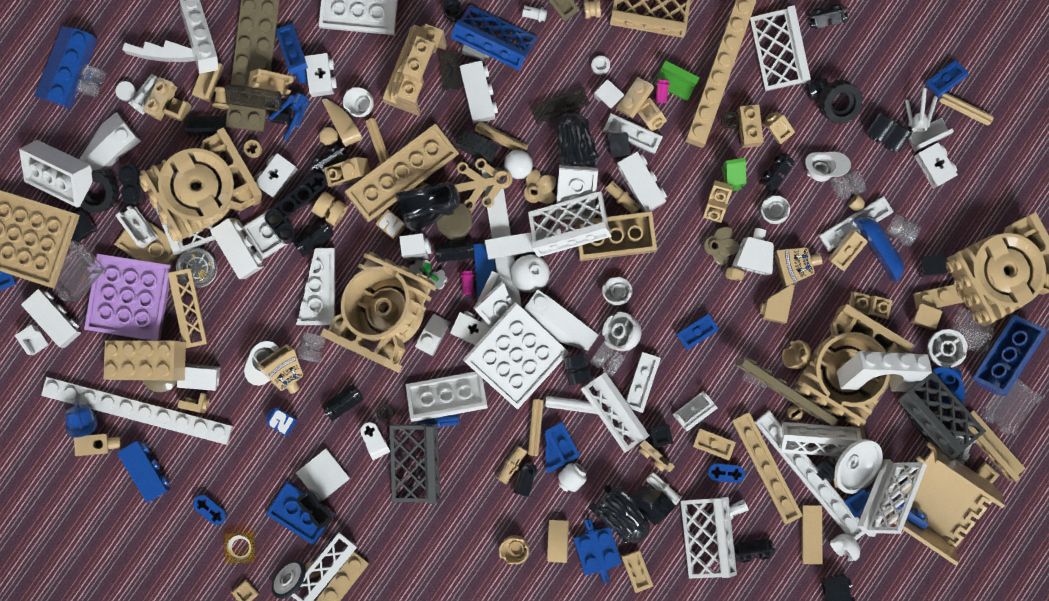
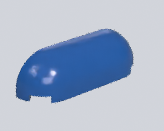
M866 216L852 219L863 237L868 241V245L891 281L896 283L903 274V261L880 224L875 219Z

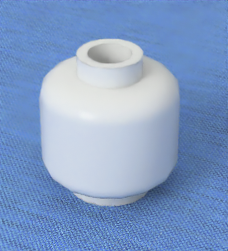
M578 463L567 464L558 474L559 486L566 492L568 490L576 492L586 482L587 472Z

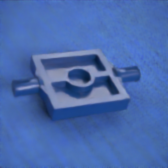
M591 518L583 520L587 532L573 538L584 576L600 573L603 584L609 583L611 581L607 571L614 566L622 564L612 531L609 527L594 529Z

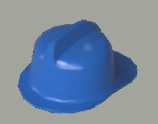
M956 366L935 368L932 372L937 375L962 403L965 398V389L961 371ZM931 380L933 388L936 389V384ZM941 395L942 403L950 405L949 399Z
M75 401L74 406L66 411L65 428L68 436L73 438L84 437L91 434L97 428L96 415L88 405H79Z

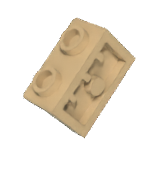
M159 77L142 111L161 121L164 116L163 110H167L178 87L173 82Z

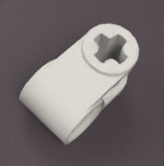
M373 422L365 423L361 428V435L372 460L389 453L388 444L378 426ZM366 426H369L370 428L374 427L375 431H373V436H370V434H365V431L367 430Z

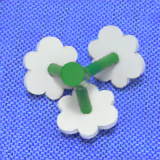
M417 259L415 264L410 266L412 272L416 274L418 272L426 277H430L429 279L435 282L434 286L437 287L436 289L441 290L447 281L445 271L439 270L438 272L431 273V264L428 260L421 261Z

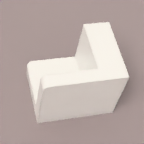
M608 79L594 93V98L599 102L602 100L609 108H613L624 97V94Z
M30 325L15 335L28 355H35L49 345L39 328L35 325Z

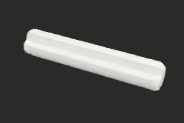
M547 396L545 405L549 408L598 414L589 401Z

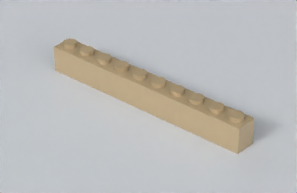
M735 0L685 140L687 143L701 148L706 144L757 0Z

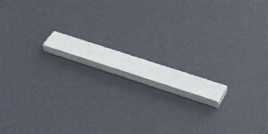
M485 170L482 171L483 178L492 177ZM494 185L485 188V196H488ZM501 189L494 199V205L487 208L492 239L511 236L504 189ZM490 198L486 199L487 205L491 203ZM514 256L495 258L497 273L501 277L512 281L511 267L515 262ZM513 284L508 294L513 303L516 302L522 308L519 289Z
M768 410L754 421L758 429L843 532L855 540L865 534L857 527L859 518L853 516L844 500L826 478L822 481L817 476L818 469L806 454L781 452L782 425ZM787 441L786 446H794L797 443L795 441Z

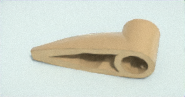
M323 99L322 102L344 146L347 147L362 140L357 126L349 115L328 99Z

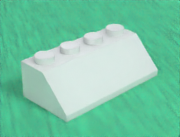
M39 140L19 149L24 182L75 207L81 205L93 182L90 164Z

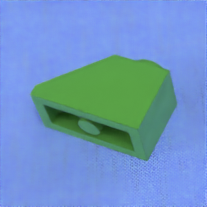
M745 158L725 161L721 167L724 183L733 185L732 191L741 190L742 186L746 184Z

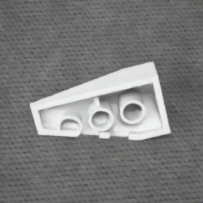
M116 112L101 124L79 160L90 164L92 171H105L139 144L141 140Z
M539 290L533 294L524 307V310L558 342L588 351L598 337V334Z

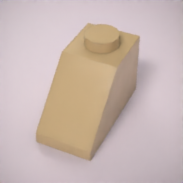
M789 285L765 300V303H762L759 314H762L761 319L781 324L787 323L795 285Z

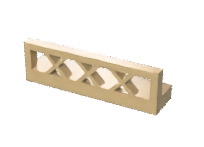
M192 268L168 273L182 341L186 342V348L208 344ZM188 273L189 282L186 287L181 283L180 274ZM186 291L193 296L190 306L185 302L184 293ZM190 310L197 314V320L194 325L189 320L188 312ZM194 329L201 333L202 341L194 342L192 334Z
M971 410L972 416L986 430L975 443L1009 481H1018L1020 479L1018 475L1026 468L977 413ZM968 425V433H978L973 426Z

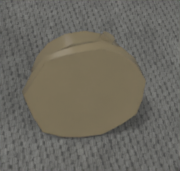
M460 203L452 215H444L437 220L439 232L451 241L462 240L467 235L470 227H472V215L465 204Z

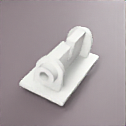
M153 74L150 75L128 103L142 115L145 113L142 110L158 80Z

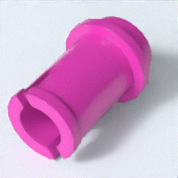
M658 79V82L655 83L657 85L655 102L667 103L668 86L671 84H669L668 79Z
M473 271L461 272L462 295L475 294L473 277L475 275H473Z

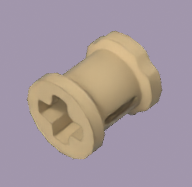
M215 87L216 96L212 107L228 110V98L232 90Z

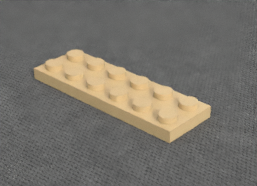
M434 124L347 189L345 194L369 223L398 201L395 197L396 193L414 189L458 156L459 153L439 127Z

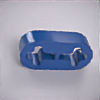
M712 464L707 471L711 480L739 483L745 477L743 468L737 465ZM718 467V470L725 471L724 475L719 474L715 478L711 471ZM737 469L741 476L734 480V476L728 475V472H734Z
M200 495L195 498L193 502L194 509L210 523L219 525L226 521V511L209 496ZM206 499L205 504L209 507V510L206 507L200 508L198 501ZM213 510L215 513L221 512L220 517L222 519L215 521V515L211 511Z

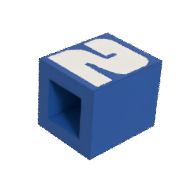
M280 408L271 409L266 417L268 420L266 425L285 436H289L298 421L297 418Z

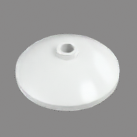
M870 439L859 440L848 446L840 455L835 467V482L838 488L845 493L853 494L868 487L878 475L882 465L883 453L881 447Z

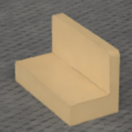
M218 62V70L199 74L192 96L211 102L215 92L214 88L217 87L224 69L221 63Z

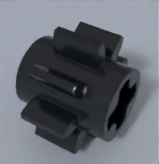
M825 457L817 464V476L822 481L825 478L829 481L835 478L837 460L834 457L831 460Z

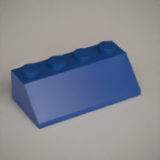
M62 26L34 96L71 109L98 40L92 34Z
M1013 314L972 379L979 387L995 395L1006 396L1048 330Z

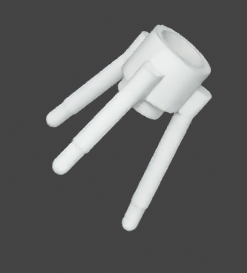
M923 88L920 113L915 114V117L912 116L909 100L905 101L909 119L908 126L912 127L914 132H926L930 128V121L938 99L934 95L926 118V114H924L926 88Z

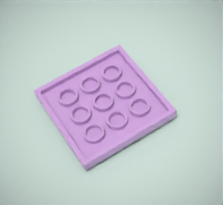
M97 254L84 330L160 341L170 285L168 273L172 272L173 266Z

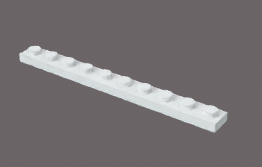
M46 377L41 396L71 404L77 401L79 405L86 404L93 410L228 445L233 428L231 425Z

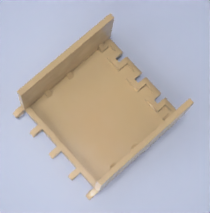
M929 442L927 446L931 449V452L925 459L921 456L916 458L917 461L924 462L927 467L911 506L916 510L921 509L927 514L929 525L923 530L906 519L903 530L957 566L959 560L956 547L964 539V535L960 531L968 534L976 523L971 517L973 516L979 520L988 508L983 503L984 501L989 505L994 502L1001 508L1005 506L1002 492L996 489L995 485L955 458L950 460L940 448ZM912 485L906 488L904 493L908 492ZM894 510L890 513V517L895 514Z

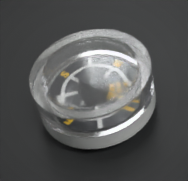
M188 249L177 260L176 271L192 268L195 287L197 288L207 286L216 277L217 262L209 252L203 249ZM188 273L178 275L185 284L189 282Z

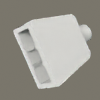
M755 228L753 238H743L732 267L762 275L772 274L774 244L764 241L766 230Z

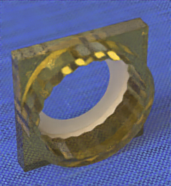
M254 532L225 533V563L255 562ZM237 539H244L249 544V551L244 556H237L232 551V544Z

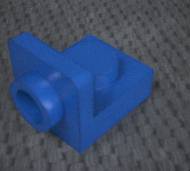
M862 489L860 492L844 500L855 518L863 513L871 493L869 489L867 491Z

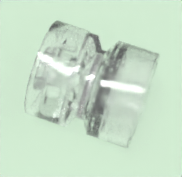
M83 64L80 71L81 79H77L74 90L87 96L98 98L101 91L99 85L104 83L107 73L93 66Z
M858 169L849 171L845 174V177L838 176L831 179L833 192L840 202L850 198L851 194L856 196L866 191L864 179Z
M897 213L891 220L885 233L893 239L899 238L901 244L910 247L917 238L922 226L914 221L908 222L907 217Z
M302 331L300 338L302 346L297 349V358L320 364L322 357L320 350L324 348L327 338Z
M603 342L590 363L597 368L602 367L603 372H606L612 378L626 357L618 351L613 352Z

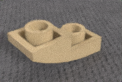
M714 181L703 218L722 222L733 185Z
M851 292L849 306L864 315L889 319L892 300Z
M549 520L548 562L567 563L569 521Z

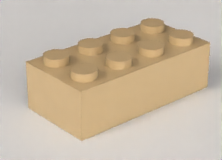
M652 212L607 217L612 237L578 246L579 261L656 252L657 245ZM595 218L591 221L593 224L603 222L602 218ZM580 220L575 223V229H580L584 225V222Z
M105 341L104 380L185 381L186 342Z

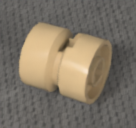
M325 191L316 201L312 212L321 218L325 217V220L335 227L345 215L348 206L340 200L335 201V197Z

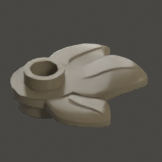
M730 227L717 229L714 235L708 237L704 242L705 252L712 255L714 261L720 265H727L728 256L736 254L740 247L737 241L731 239L732 228ZM713 242H715V244H716V248H715V249L712 248V243H713Z

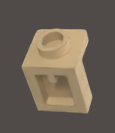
M650 97L637 112L652 132L662 127L667 121Z
M778 112L769 114L766 120L762 122V125L769 129L779 144H782L795 133L786 117Z
M201 393L198 404H196L197 400L185 398V401L179 400L177 408L204 413V410L208 409L210 399L207 398L208 394Z

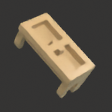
M256 69L250 71L248 90L284 98V95H288L291 92L288 89V85L293 82L294 77Z

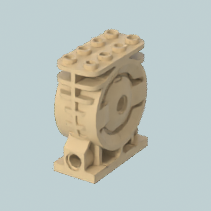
M224 127L217 130V134L203 140L201 149L182 150L174 154L167 161L163 160L157 166L154 164L147 171H140L139 183L144 192H149V200L153 208L159 209L158 216L163 225H168V234L173 242L177 241L180 243L186 237L190 238L194 233H200L204 228L217 224L226 216L230 209L242 211L252 205L256 206L261 203L262 193ZM222 156H226V159L230 164L229 166L221 158ZM194 163H204L210 165L218 173L222 183L221 193L218 197V200L222 204L220 208L214 200L218 193V180L216 175L210 168L201 164ZM175 169L178 172L174 179V192L177 199L187 207L199 208L203 216H199L194 209H188L180 205L173 197L170 182ZM233 176L238 178L242 186L234 189ZM198 183L201 185V188L193 190L191 185Z
M1036 212L1005 227L1004 234H995L984 238L946 258L947 271L952 274L956 288L963 292L965 296L963 301L967 307H970L976 324L981 326L992 324L996 320L1029 303L1038 294L1049 293V235ZM1004 267L1008 268L1009 275L1004 273ZM995 290H997V291H999V292H1002V293H1009V295L1000 294V293L996 292Z
M369 252V254L364 253L363 257L367 260L364 265L359 264L358 266L362 271L354 275L343 292L341 300L342 314L334 317L329 329H323L321 336L399 373L402 368L399 362L405 352L404 342L409 340L419 329L426 310L424 303L426 300L431 301L432 298L428 295L431 290L435 291L437 287L434 286V281L418 272L416 274L402 265L400 267L389 259L385 258L384 260L373 252ZM391 286H392V287L401 288L402 290H404L405 296H404L401 292H399L398 290H396V289H393V288H385V287H391ZM371 290L377 291L374 294L370 293ZM389 306L388 311L385 312V308ZM361 308L366 309V314L361 312ZM369 323H370L373 327H375L376 329L381 330V331H384V333H381V334H380V333L375 332V331L370 327Z
M846 304L838 308L836 316L830 324L832 336L825 339L818 346L794 386L803 393L802 395L813 397V400L818 405L828 406L834 415L846 417L845 421L853 426L865 425V420L868 415H871L874 405H877V400L889 383L890 374L881 375L878 378L874 377L861 386L859 389L868 394L866 397L860 392L854 395L838 394L826 384L820 366L825 367L826 378L835 389L842 392L856 391L840 389L837 371L855 356L858 351L842 349L833 352L828 347L830 346L835 349L840 346H852L867 352L908 353L914 345ZM855 325L864 330L865 334L850 331ZM874 337L882 341L883 343H887L885 349L878 341L874 339Z

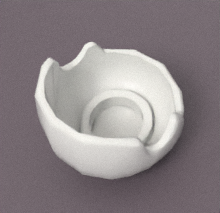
M352 87L346 91L343 97V106L351 115L365 117L374 106L373 96L361 87Z
M513 150L506 155L504 169L511 173L512 178L524 179L531 173L533 162L527 152Z
M772 195L763 201L761 214L764 220L770 224H780L788 218L790 205L782 196Z
M613 277L609 278L605 285H603L602 292L608 303L620 306L631 298L632 287L627 279Z
M840 534L830 541L831 547L839 556H849L848 561H856L860 557L859 544L851 536Z

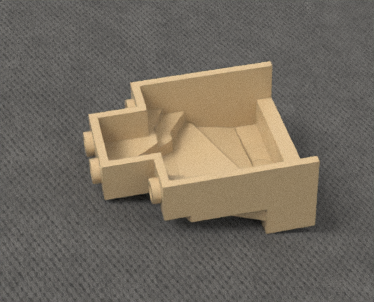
M428 24L422 25V27L413 25L410 28L383 96L384 103L420 116L421 111L417 98L424 83L423 74L432 52L436 53L437 48L447 49L444 30Z

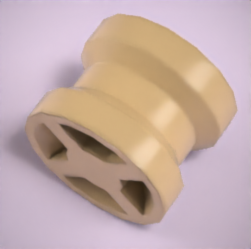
M584 0L585 19H589L591 16L601 17L599 0Z

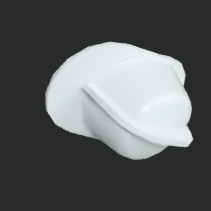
M815 152L809 154L805 159V165L808 169L807 175L820 182L827 181L831 177L845 175L851 168L849 158L839 152Z
M263 341L255 345L250 351L244 373L246 379L251 384L260 386L270 381L256 364L279 349L275 343Z

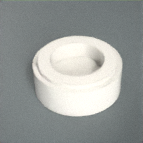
M596 56L592 60L591 69L597 75H605L610 69V61L605 56Z
M123 81L116 87V95L123 101H130L136 94V88L130 82Z

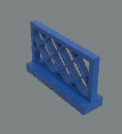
M472 5L468 7L461 19H458L455 23L451 36L452 39L519 71L538 39L537 36ZM470 13H473L479 17L472 18ZM488 22H492L496 26H489ZM476 23H482L484 26L478 27ZM505 30L511 31L513 34H506ZM493 31H499L501 35H495ZM525 38L531 42H523L522 39ZM510 39H516L518 43H512Z

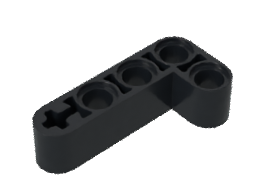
M316 173L266 212V225L281 243L290 244L295 239L294 229L288 221L326 191L327 179L323 174ZM315 181H317V182H321V181H322V186H321V187H320L319 185H316V186H315ZM301 192H307L309 197L307 199H300L298 195ZM289 203L294 206L292 211H285L283 209ZM273 215L279 217L277 223H270L268 220ZM284 230H289L291 236L283 238L281 233Z

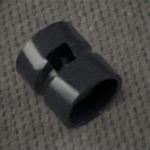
M588 354L563 359L566 370L570 371L567 374L569 385L593 380L591 369L587 368L589 365Z

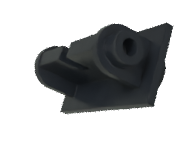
M842 4L831 5V9L826 10L823 8L814 9L812 13L807 14L808 17L812 18L809 21L810 28L827 27V19H830L831 25L845 23L848 20V14L844 13V11L849 9L842 6Z
M333 145L328 149V153L323 156L321 154L315 156L310 163L312 169L316 167L313 170L314 173L324 175V168L329 167L330 162H333L335 165L346 161L349 155L346 150L342 152L344 150L343 145Z
M785 153L778 154L773 159V164L762 174L759 184L766 185V188L771 192L776 190L783 181L779 174L781 173L786 176L794 166V160L790 158L791 155Z
M322 220L295 239L293 243L304 257L333 237L334 234L326 222Z
M473 239L435 244L437 263L475 258Z
M352 384L323 404L322 408L327 417L334 421L364 399L354 384Z
M768 538L755 540V548L751 547L750 541L737 543V545H734V553H738L736 554L735 562L747 563L756 558H760V560L771 558L775 552V548H772V540H768Z

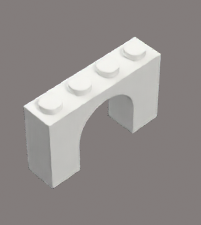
M859 351L837 371L840 389L858 390L870 379L890 374L889 384L891 391L908 392L932 373L928 354Z

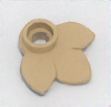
M537 169L532 170L527 175L524 197L528 202L536 203L539 201L543 204H551L557 199L556 195L552 192L556 185V177L551 175L541 177ZM531 190H534L537 195H532Z

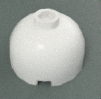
M529 254L522 256L511 267V280L515 287L522 292L532 293L541 290L549 280L550 270L548 264L537 255Z
M617 312L618 314L611 315L604 323L602 335L605 336L606 341L604 342L609 348L617 351H628L639 343L642 335L641 326L632 315Z
M945 329L932 335L927 344V353L936 365L955 367L966 358L968 345L964 336L958 331Z

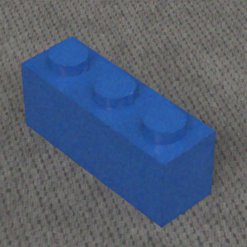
M140 440L135 441L117 452L144 500L148 503L171 489L169 488L170 482L165 475L162 476L159 471V463L150 456L149 452L151 450L146 442Z

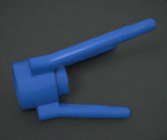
M296 93L295 96L290 95L288 100L269 117L270 120H273L291 103L290 108L296 113L284 140L288 139L295 123L297 128L300 126L304 112L309 104V99L300 93Z

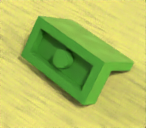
M665 60L655 83L658 82V79H668L669 84H671L668 86V92L688 101L700 77Z

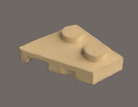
M643 440L639 443L638 446L641 447L639 451L647 459L649 456L655 460L654 465L660 471L665 469L671 472L675 467L647 441Z

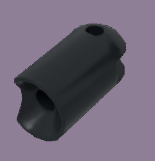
M525 462L520 466L513 493L529 497L534 477L537 474V468L533 463Z

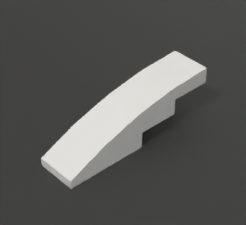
M167 40L164 47L145 42L143 48L124 43L122 49L128 55L163 62L195 61L191 48Z
M556 229L554 233L559 235L561 234V230ZM541 231L537 236L538 240L544 239L548 233ZM532 233L485 240L488 260L535 253L531 243L533 242Z

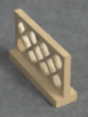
M614 0L610 25L684 38L687 30L691 0H687L681 6L676 0H665L664 2L655 0L658 5L653 9H650L646 4L648 0H639L640 2L634 6L628 0ZM623 1L629 7L626 11L616 10L617 5ZM672 1L677 8L669 13L664 5ZM643 5L648 12L641 15L635 9ZM661 8L666 16L658 18L653 12ZM680 11L684 16L683 22L675 21L672 15Z

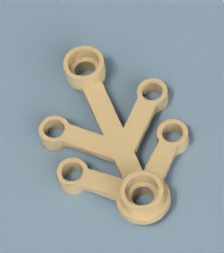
M480 158L475 163L476 168L481 171L485 170L492 176L485 179L470 169L467 163L461 162L457 165L458 172L466 174L474 181L456 184L455 187L458 192L475 189L470 198L464 202L466 207L468 202H472L473 206L469 211H473L476 208L475 203L485 188L494 185L488 196L482 199L483 206L490 208L494 205V199L499 191L508 188L512 184L513 178L511 173L507 170L497 171L488 165L486 160ZM484 161V167L480 168L479 162ZM462 165H466L465 171L460 170ZM502 176H506V181L504 183H501L500 178ZM490 198L491 203L486 205L485 200Z

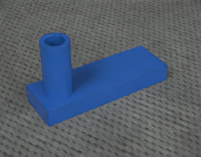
M294 24L276 29L289 73H295L299 83H306L308 81L306 72L308 66Z

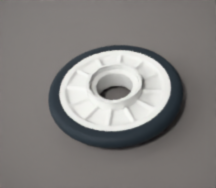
M299 560L290 561L277 572L272 582V593L276 598H287L299 589L306 575V568L303 562Z

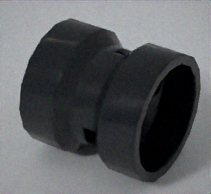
M447 0L444 3L443 11L445 18L451 22L460 20L463 15L461 3L458 0Z
M822 78L818 82L813 80L806 82L807 94L810 100L819 97L823 88L828 85L827 78Z

